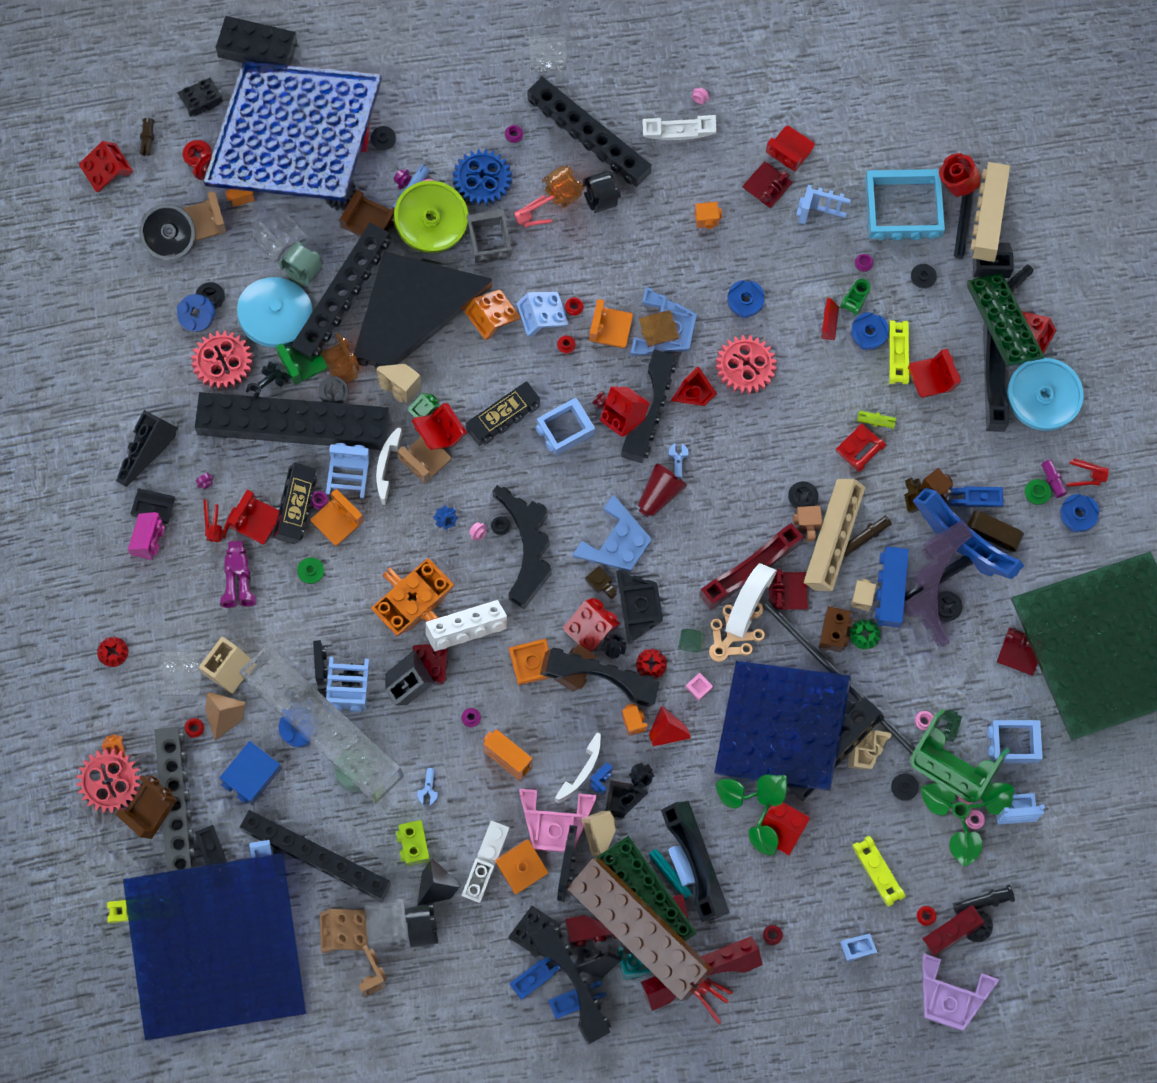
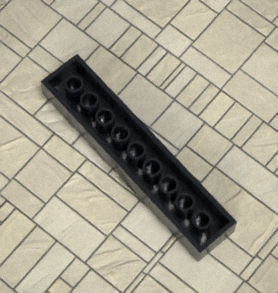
M199 392L195 430L199 436L324 446L343 443L350 447L362 445L368 449L382 450L387 441L389 408Z

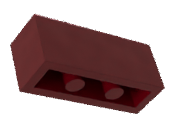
M971 905L922 939L932 954L937 957L984 926L985 922L974 906Z

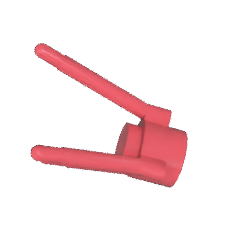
M543 195L524 208L514 212L518 225L524 224L526 228L532 225L551 223L552 219L530 222V219H532L530 211L554 199V196L546 198Z

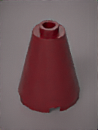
M656 463L637 505L640 508L638 511L645 517L649 515L653 517L687 487V484L681 479L678 480L675 474L667 468Z

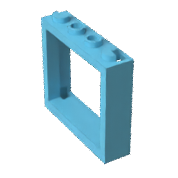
M939 169L870 170L866 172L865 189L869 239H879L881 241L884 239L901 240L903 238H911L912 240L942 238L945 226ZM934 184L937 225L876 226L874 185Z

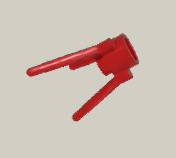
M1074 458L1069 464L1091 470L1090 478L1093 481L1066 483V486H1100L1101 482L1106 483L1109 469Z
M204 499L205 536L207 541L221 542L222 538H226L229 528L228 521L236 507L232 508L222 530V526L217 525L219 505L215 504L213 524L209 527L207 499Z
M707 977L703 983L698 984L699 988L693 994L699 998L715 1021L721 1024L720 1019L701 994L706 995L710 992L727 1004L728 1000L711 987L714 986L730 995L733 992Z

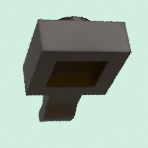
M911 477L905 480L908 493L904 494L907 511L914 513L919 509L913 500L923 489L920 488V479L913 480Z
M600 566L585 577V581L597 593L603 590L610 599L617 595L616 589L610 585L612 578Z

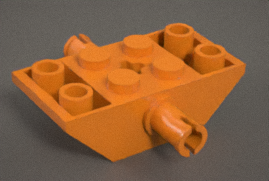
M429 558L404 579H401L392 568L387 569L388 573L387 571L383 573L382 576L393 586V589L372 606L371 610L396 636L413 629L423 619L426 622L438 619L439 617L433 610L442 603L454 587V584ZM415 597L416 601H410V598Z

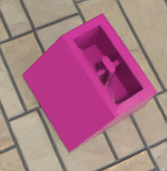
M158 513L138 514L128 547L130 555L153 560L154 555L158 554L160 547L158 541L160 537H163L165 526H163Z

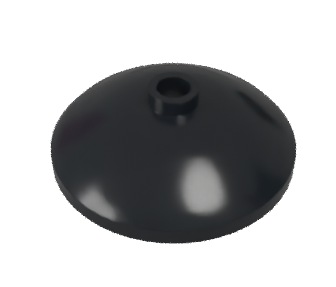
M161 204L151 208L142 218L139 228L140 239L144 248L151 255L163 260H174L185 255L191 249L196 235L195 225L191 216L184 209L173 204ZM168 227L172 228V234L167 232Z

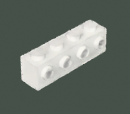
M498 600L426 622V636L434 651L446 649L450 646L507 629V615Z

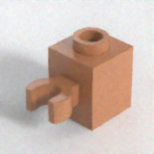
M821 506L797 507L796 513L793 514V523L797 525L798 531H806L807 542H814L815 530L821 529Z

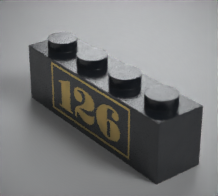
M526 381L465 423L466 430L478 446L486 445L493 440L495 435L507 431L508 426L520 422L524 415L529 412H535L539 408L540 397Z
M296 462L289 466L272 538L291 544L302 540L305 531L302 529L303 524L306 522L309 514L307 507L312 501L313 493H311V489L317 480L315 468Z

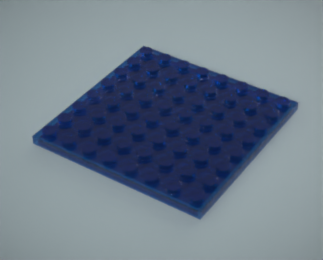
M243 61L204 179L205 186L346 201L382 82L381 74Z
M283 853L123 879L145 1041L307 1014Z

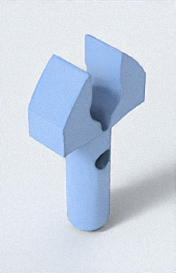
M675 443L669 449V457L675 460L674 474L678 479L682 478V460L688 458V449L683 443L681 446L682 452L679 456L675 452Z
M433 768L427 769L425 788L422 791L418 790L417 797L422 805L424 803V796L427 793L431 796L430 806L437 801L438 792H434L432 789L435 771Z

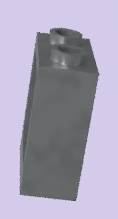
M503 209L467 215L475 263L485 264L491 260L498 259L503 261L511 257V245ZM500 224L505 248L478 253L474 229Z

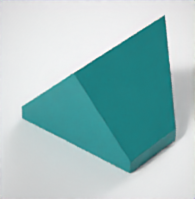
M618 948L617 955L622 957L619 964L623 981L652 974L639 959L631 953L628 955L623 952V948Z

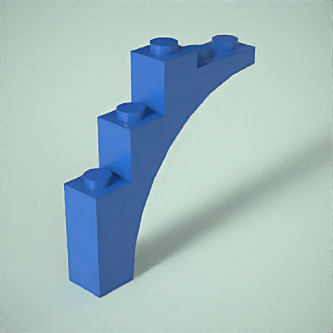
M925 488L913 500L936 534L947 537L956 552L968 556L980 573L991 577L997 574L1013 579L1024 567L1020 560L1001 552L970 529L950 509L937 491Z

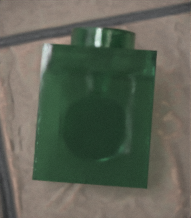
M947 710L941 718L949 721L944 733L947 734V741L954 742L962 716L958 715L956 711Z

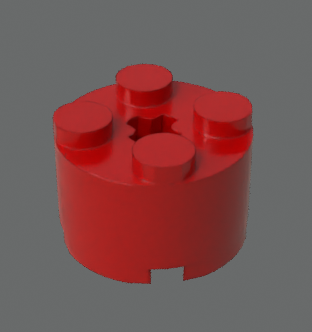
M955 153L943 161L944 164L939 169V177L947 190L955 197L968 195L980 187L981 174L970 156Z

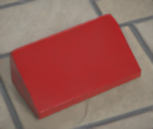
M831 298L826 299L821 338L826 340H835L839 306Z

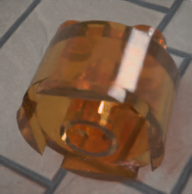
M568 165L559 166L542 178V184L545 182L547 185L544 188L549 197L553 195V203L555 205H562L561 209H564L582 196L581 191L584 189L582 183L579 180L576 181L572 175L573 171Z

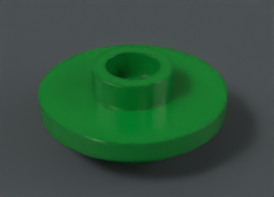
M1031 480L1025 487V497L1034 505L1045 504L1051 497V488L1044 480Z
M313 557L305 558L297 567L298 577L307 584L319 582L324 575L322 562Z

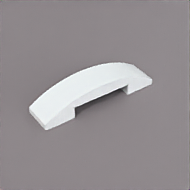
M716 115L697 116V119L661 121V118L643 119V137L687 140L716 134Z
M397 428L390 435L379 456L376 478L382 505H386L390 489L389 481H384L390 452H397L399 450L402 428Z
M760 563L756 566L737 597L726 626V632L742 639L744 638L751 624L750 618L765 588H769L777 570Z
M598 732L587 747L586 753L591 755L590 759L573 785L565 781L555 797L556 803L559 804L574 795L590 777L600 750L601 734Z

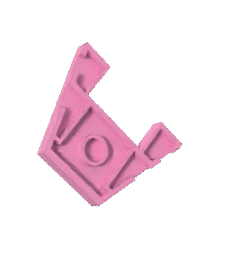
M519 789L534 849L564 853L570 825L578 826L574 845L575 849L584 828L581 819L589 816L595 803L596 795L579 794L577 814L536 811L537 790Z

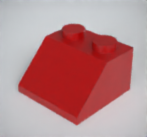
M783 802L779 806L770 807L761 825L769 826L776 832L778 836L777 849L789 856L808 824L810 817Z

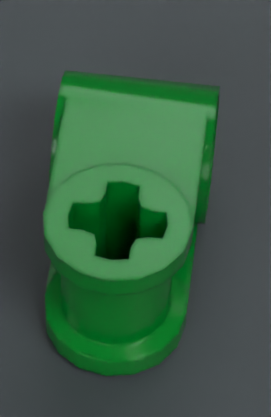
M858 279L844 297L840 308L849 310L856 317L868 297L870 290L869 282L865 279ZM862 287L865 289V292H859L857 288Z

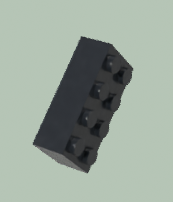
M225 16L216 44L218 58L288 74L297 45V36L295 31Z

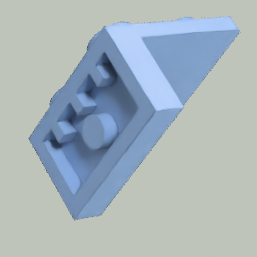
M558 292L527 293L516 303L527 336H534L544 327H566L568 325Z

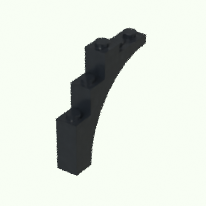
M496 485L493 489V497L513 517L523 543L522 566L515 584L508 593V597L516 605L525 609L551 575L552 569L550 564L543 559L539 560L550 546V540L547 534L537 531L547 519L548 511L539 502L535 503L532 501L527 506L523 499L512 496L511 491L506 487L501 488Z

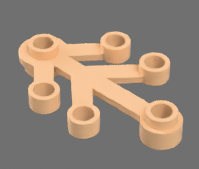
M759 602L757 604L759 611L753 612L750 620L762 616L763 606ZM726 605L723 608V615L725 616L726 626L730 614H727L725 612V609L729 608L732 610V605ZM714 619L710 625L713 630L714 644L709 649V655L716 662L724 661L728 655L749 656L752 652V646L749 643H744L741 647L729 646L732 642L755 640L760 642L764 639V631L756 629L754 632L746 633L743 639L727 632V637L722 642L720 634L722 622L719 619ZM713 623H719L720 627H713ZM756 633H761V634H762V637H761V638H757V637L755 636V634H756ZM748 647L750 651L744 652L743 648ZM721 649L723 653L717 654L715 650Z

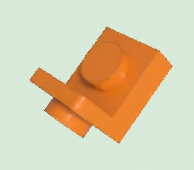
M114 734L105 737L106 740L102 742L103 751L107 748L110 754L112 749H116L117 755L120 751H123V757L125 758L126 752L123 745V736ZM113 762L111 763L110 767L118 764Z

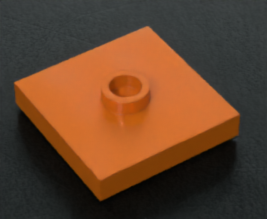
M546 639L508 648L518 686L549 678L540 675L545 652L549 650Z
M529 839L524 840L494 860L515 895L549 873Z

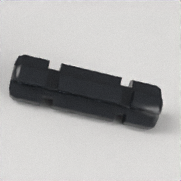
M1029 264L1025 265L1022 270L1007 282L1011 292L1033 273L1034 269Z

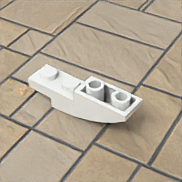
M492 820L490 821L463 890V897L481 903L496 867L494 860L500 857L510 827Z

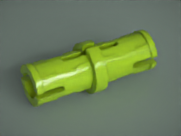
M859 410L857 422L872 424L873 427L882 426L894 429L896 417L880 415L879 412L875 414Z

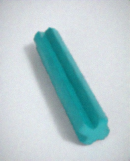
M657 849L652 850L648 854L650 859L679 895H683L684 900L692 895L690 889L681 884L678 874Z

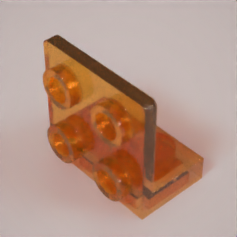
M337 333L335 334L337 345L323 351L321 355L328 366L331 376L341 377L345 382L357 378V370L359 368L356 363L358 362L354 353H350L346 338H341L340 334Z

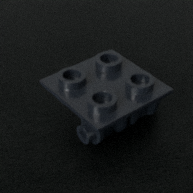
M211 78L201 80L177 92L186 106L190 117H196L201 114V108L203 112H206L204 106L211 110L210 105L214 108L220 106L223 102V97Z
M531 906L508 938L529 951L536 958L539 954L530 936L551 924L558 928L561 924L534 906Z

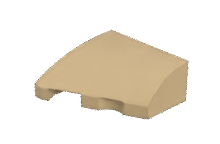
M871 731L849 754L848 768L872 769L876 763L877 756L883 751L884 744L887 739H890L891 733Z

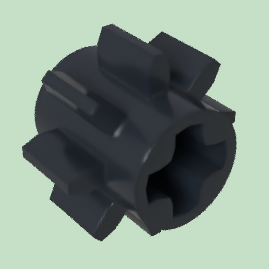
M612 634L609 639L604 638L603 651L610 658H618L620 654L625 655L627 642H624L622 636Z
M344 670L343 673L339 674L340 676H348L350 673L351 675L363 677V674H358L360 671ZM341 682L342 685L347 683L350 688L353 685L360 686L359 682Z
M640 762V764L632 767L629 776L634 786L639 784L643 788L651 784L652 778L655 775L649 764L644 766Z

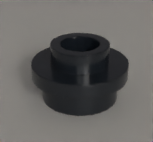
M496 517L491 523V529L496 535H505L510 530V522L505 517ZM503 524L504 528L498 529L497 525Z

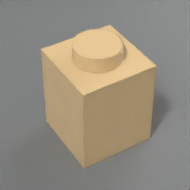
M866 579L857 580L851 607L870 611L876 584H872L870 580Z

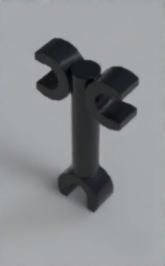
M269 362L268 366H263L261 371L266 377L257 384L249 383L245 392L254 391L253 398H258L261 389L275 380V383L282 387L284 381L286 383L289 382L290 375L276 369V365Z

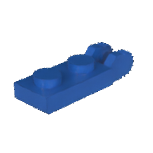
M965 486V488L951 489L952 493L950 495L964 494V499H952L949 501L950 505L954 507H1003L1004 505L1003 487Z
M548 958L541 959L510 982L509 985L522 1001L551 979L561 968L556 965L553 969L549 970L546 964L551 962V960Z
M601 980L590 984L591 989L600 987L602 985ZM575 989L548 1000L555 1019L579 1010V1001ZM601 992L592 998L599 1000L606 997L607 994L606 992Z

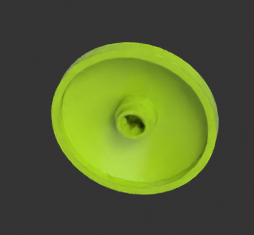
M421 181L408 187L398 198L394 210V224L401 239L413 249L425 253H439L452 248L461 240L468 224V210L462 196L451 186L439 181Z

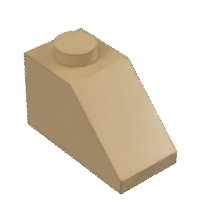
M600 811L582 818L591 854L597 857L608 850L616 831L615 819L610 811Z

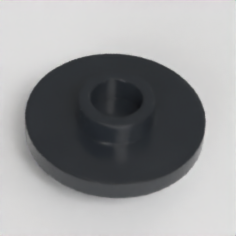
M380 126L371 133V143L378 150H389L396 143V134L390 127Z
M919 264L912 269L911 281L916 287L927 289L936 282L937 274L932 266Z
M907 773L897 775L891 783L893 795L902 801L913 799L919 790L915 777Z

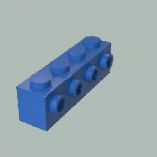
M886 546L884 552H880L879 564H882V571L879 570L877 581L881 582L880 589H877L876 600L879 601V607L875 608L874 619H877V625L900 628L903 623L909 549Z

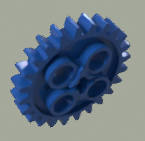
M478 149L477 154H474L471 150L470 156L464 154V160L458 159L459 165H455L456 171H453V177H455L453 178V184H456L454 186L455 190H459L458 193L461 196L464 195V201L470 199V205L476 201L478 207L481 202H484L485 207H487L489 201L494 205V199L501 201V195L506 197L505 190L510 191L509 184H512V178H510L512 177V171H509L510 165H506V159L501 160V154L495 157L494 151L488 154L487 149L484 150V153H481L480 149ZM473 166L478 167L477 170H472L470 168ZM493 168L497 170L496 172L488 171L489 169ZM475 183L476 186L470 187L468 184ZM488 185L494 186L493 189H488L486 187Z

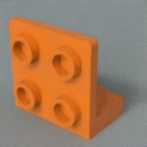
M501 290L473 298L464 311L485 340L490 339L498 327L520 319L519 314Z
M597 299L589 341L626 348L633 314L604 307L605 300Z
M335 489L331 493L332 500L310 520L334 546H338L364 522L363 514Z

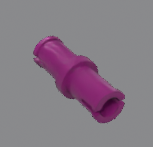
M1052 459L1044 461L1041 467L1047 476V483L1051 485L1056 498L1065 496L1067 491L1061 481V474L1057 473Z

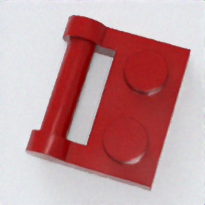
M861 423L835 451L858 472H861L865 468L864 466L880 450L886 447V444ZM870 442L874 444L860 460L855 459Z

